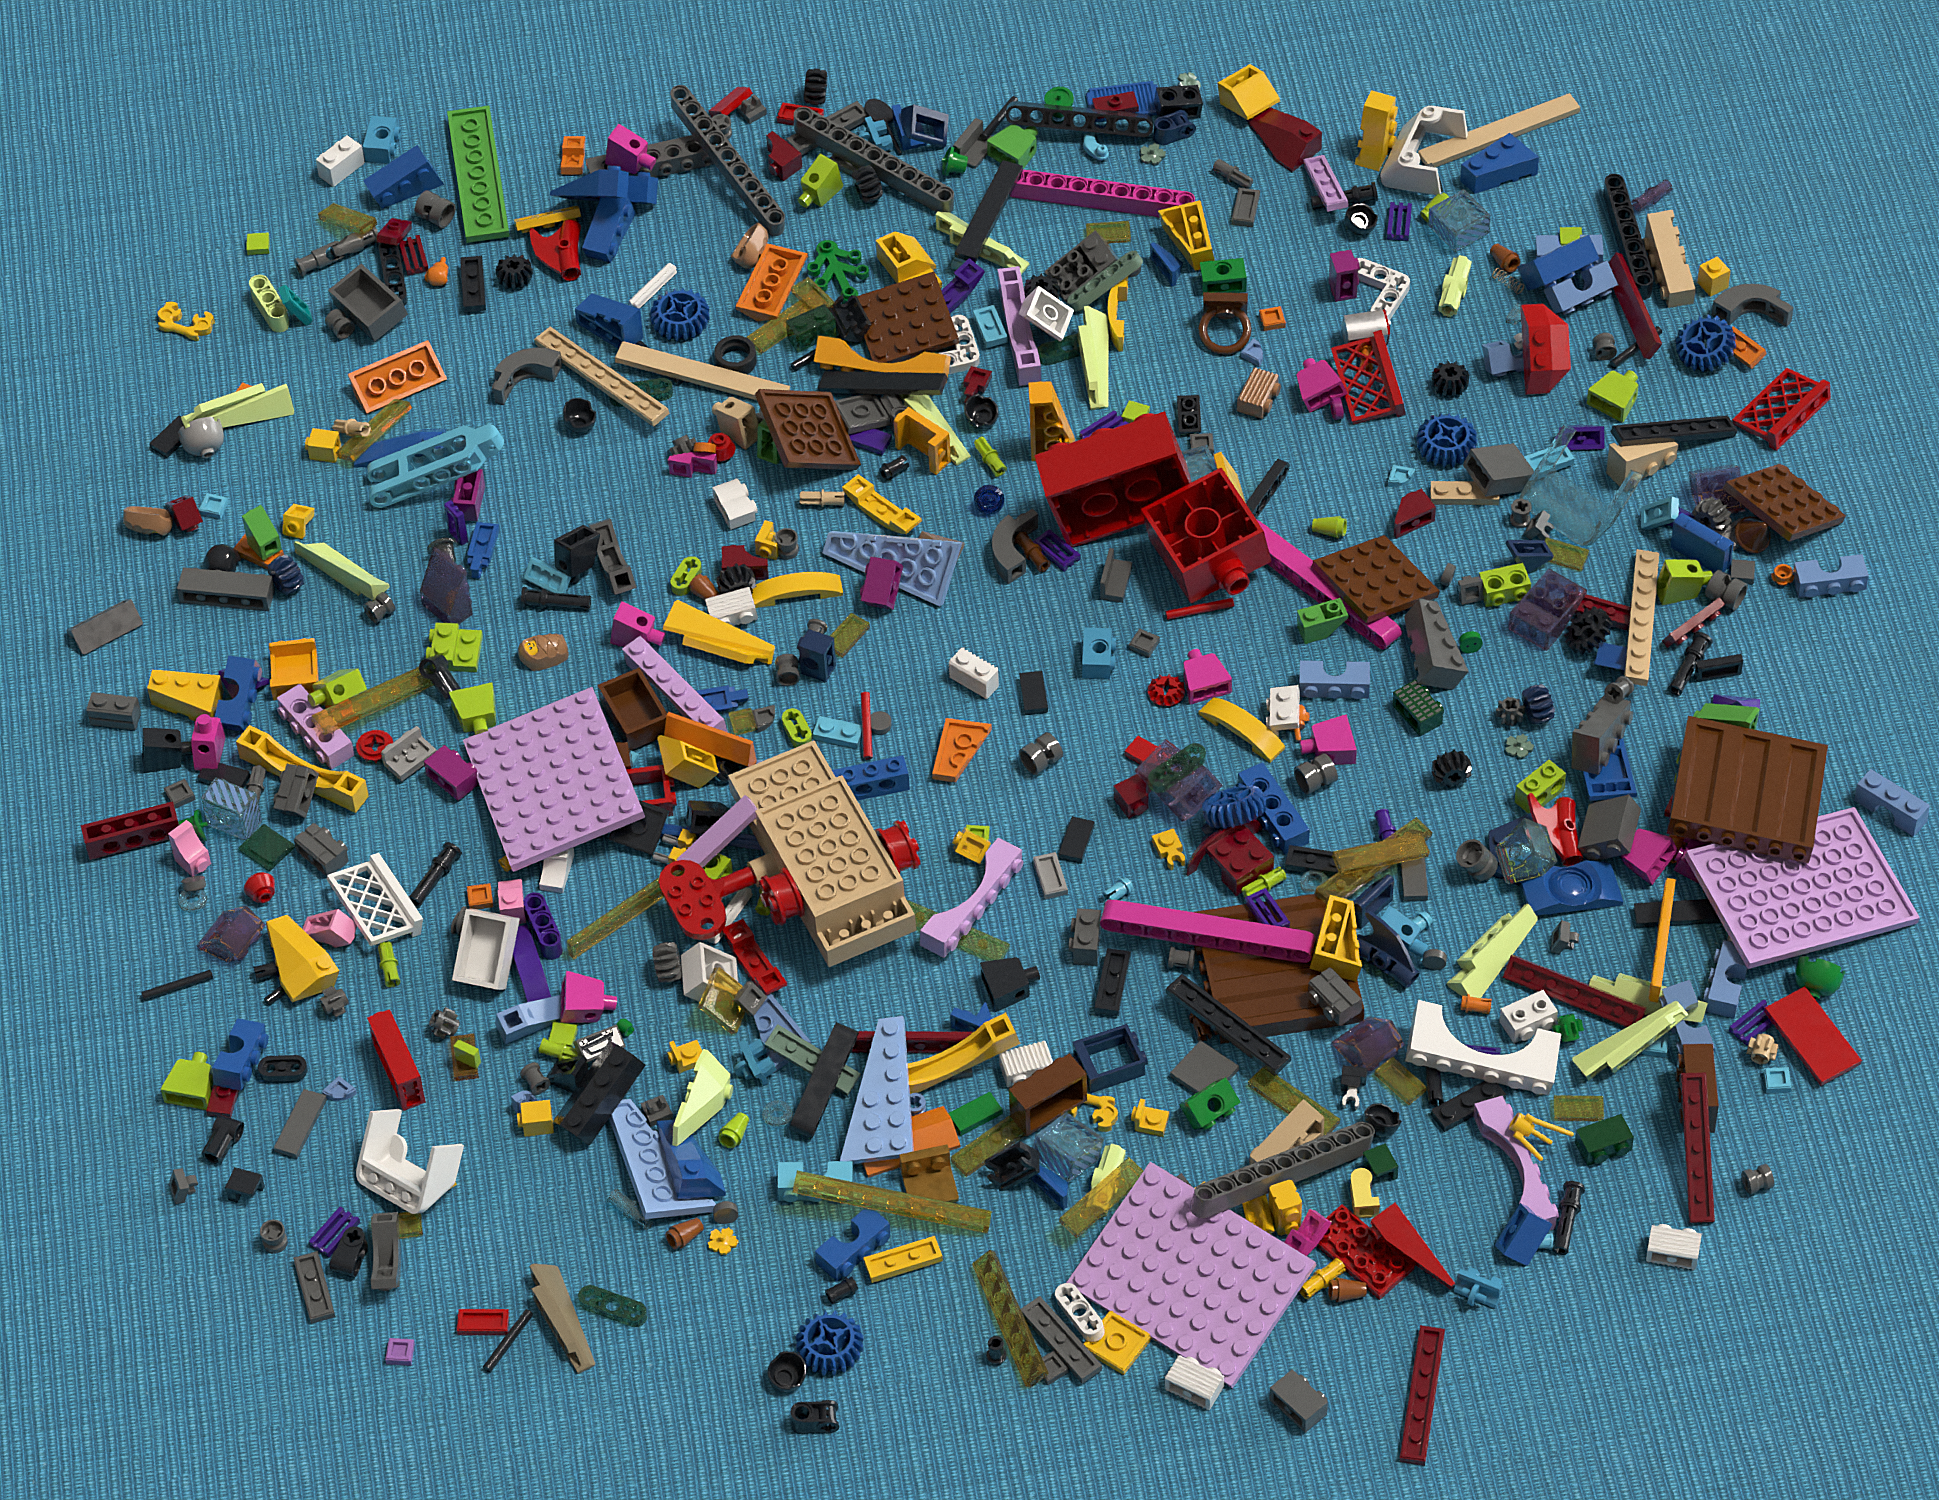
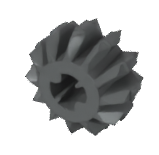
M1713 496L1702 499L1692 511L1694 520L1719 534L1726 531V528L1729 527L1732 521L1729 517L1731 512L1726 509L1727 505H1723L1720 499L1715 500Z
M664 942L654 946L652 955L658 980L661 983H670L681 979L682 963L677 945L674 942Z

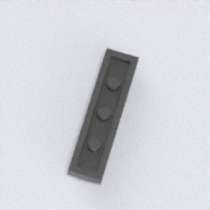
M856 101L826 118L850 130L865 122V118L868 115L863 106ZM797 133L786 138V142L801 152L802 155L818 147V145Z
M1041 1296L1020 1309L1027 1323L1051 1350L1058 1354L1082 1384L1102 1371V1364Z

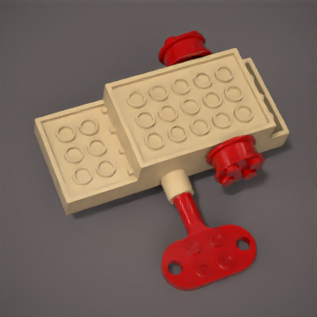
M814 740L728 775L730 792L736 803L746 795L758 809L755 811L756 818L749 826L763 849L764 856L747 862L748 867L719 879L709 878L705 870L698 863L691 860H678L665 866L659 877L661 894L680 929L686 936L697 940L710 939L720 934L727 920L725 907L721 900L727 895L754 884L761 888L763 892L760 894L761 900L765 907L769 906L771 909L770 914L775 925L786 924V919L796 915L801 917L828 967L916 931L915 914L905 898L904 884L900 872L908 868L915 870L921 865L916 853L919 851L915 838H910L909 829L904 820L893 822V826L885 830L878 828L874 831L842 775L835 777ZM674 871H684V874L681 876L672 875ZM705 923L714 925L711 929L707 930L701 928Z

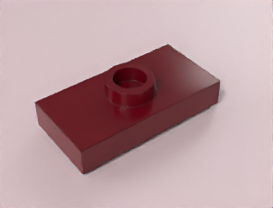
M1134 91L1092 99L1094 109L1132 113L1139 111Z
M391 218L377 234V242L397 246L412 229V221Z
M214 1085L206 1109L207 1116L217 1117L222 1114L231 1118L239 1090Z

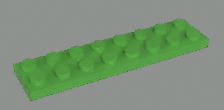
M490 106L447 111L466 242L510 237Z

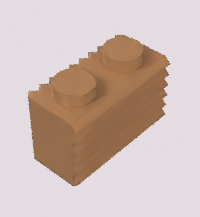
M1253 368L1237 399V411L1263 419L1265 412L1269 413L1272 408L1273 397L1279 395L1281 384L1278 383L1279 375L1269 371L1266 372L1260 368Z

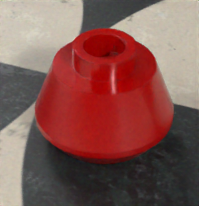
M716 433L709 438L707 443L716 445L715 454L717 462L726 461L735 454V444L727 434Z
M264 872L251 875L245 882L244 893L257 903L268 902L275 893L274 877Z

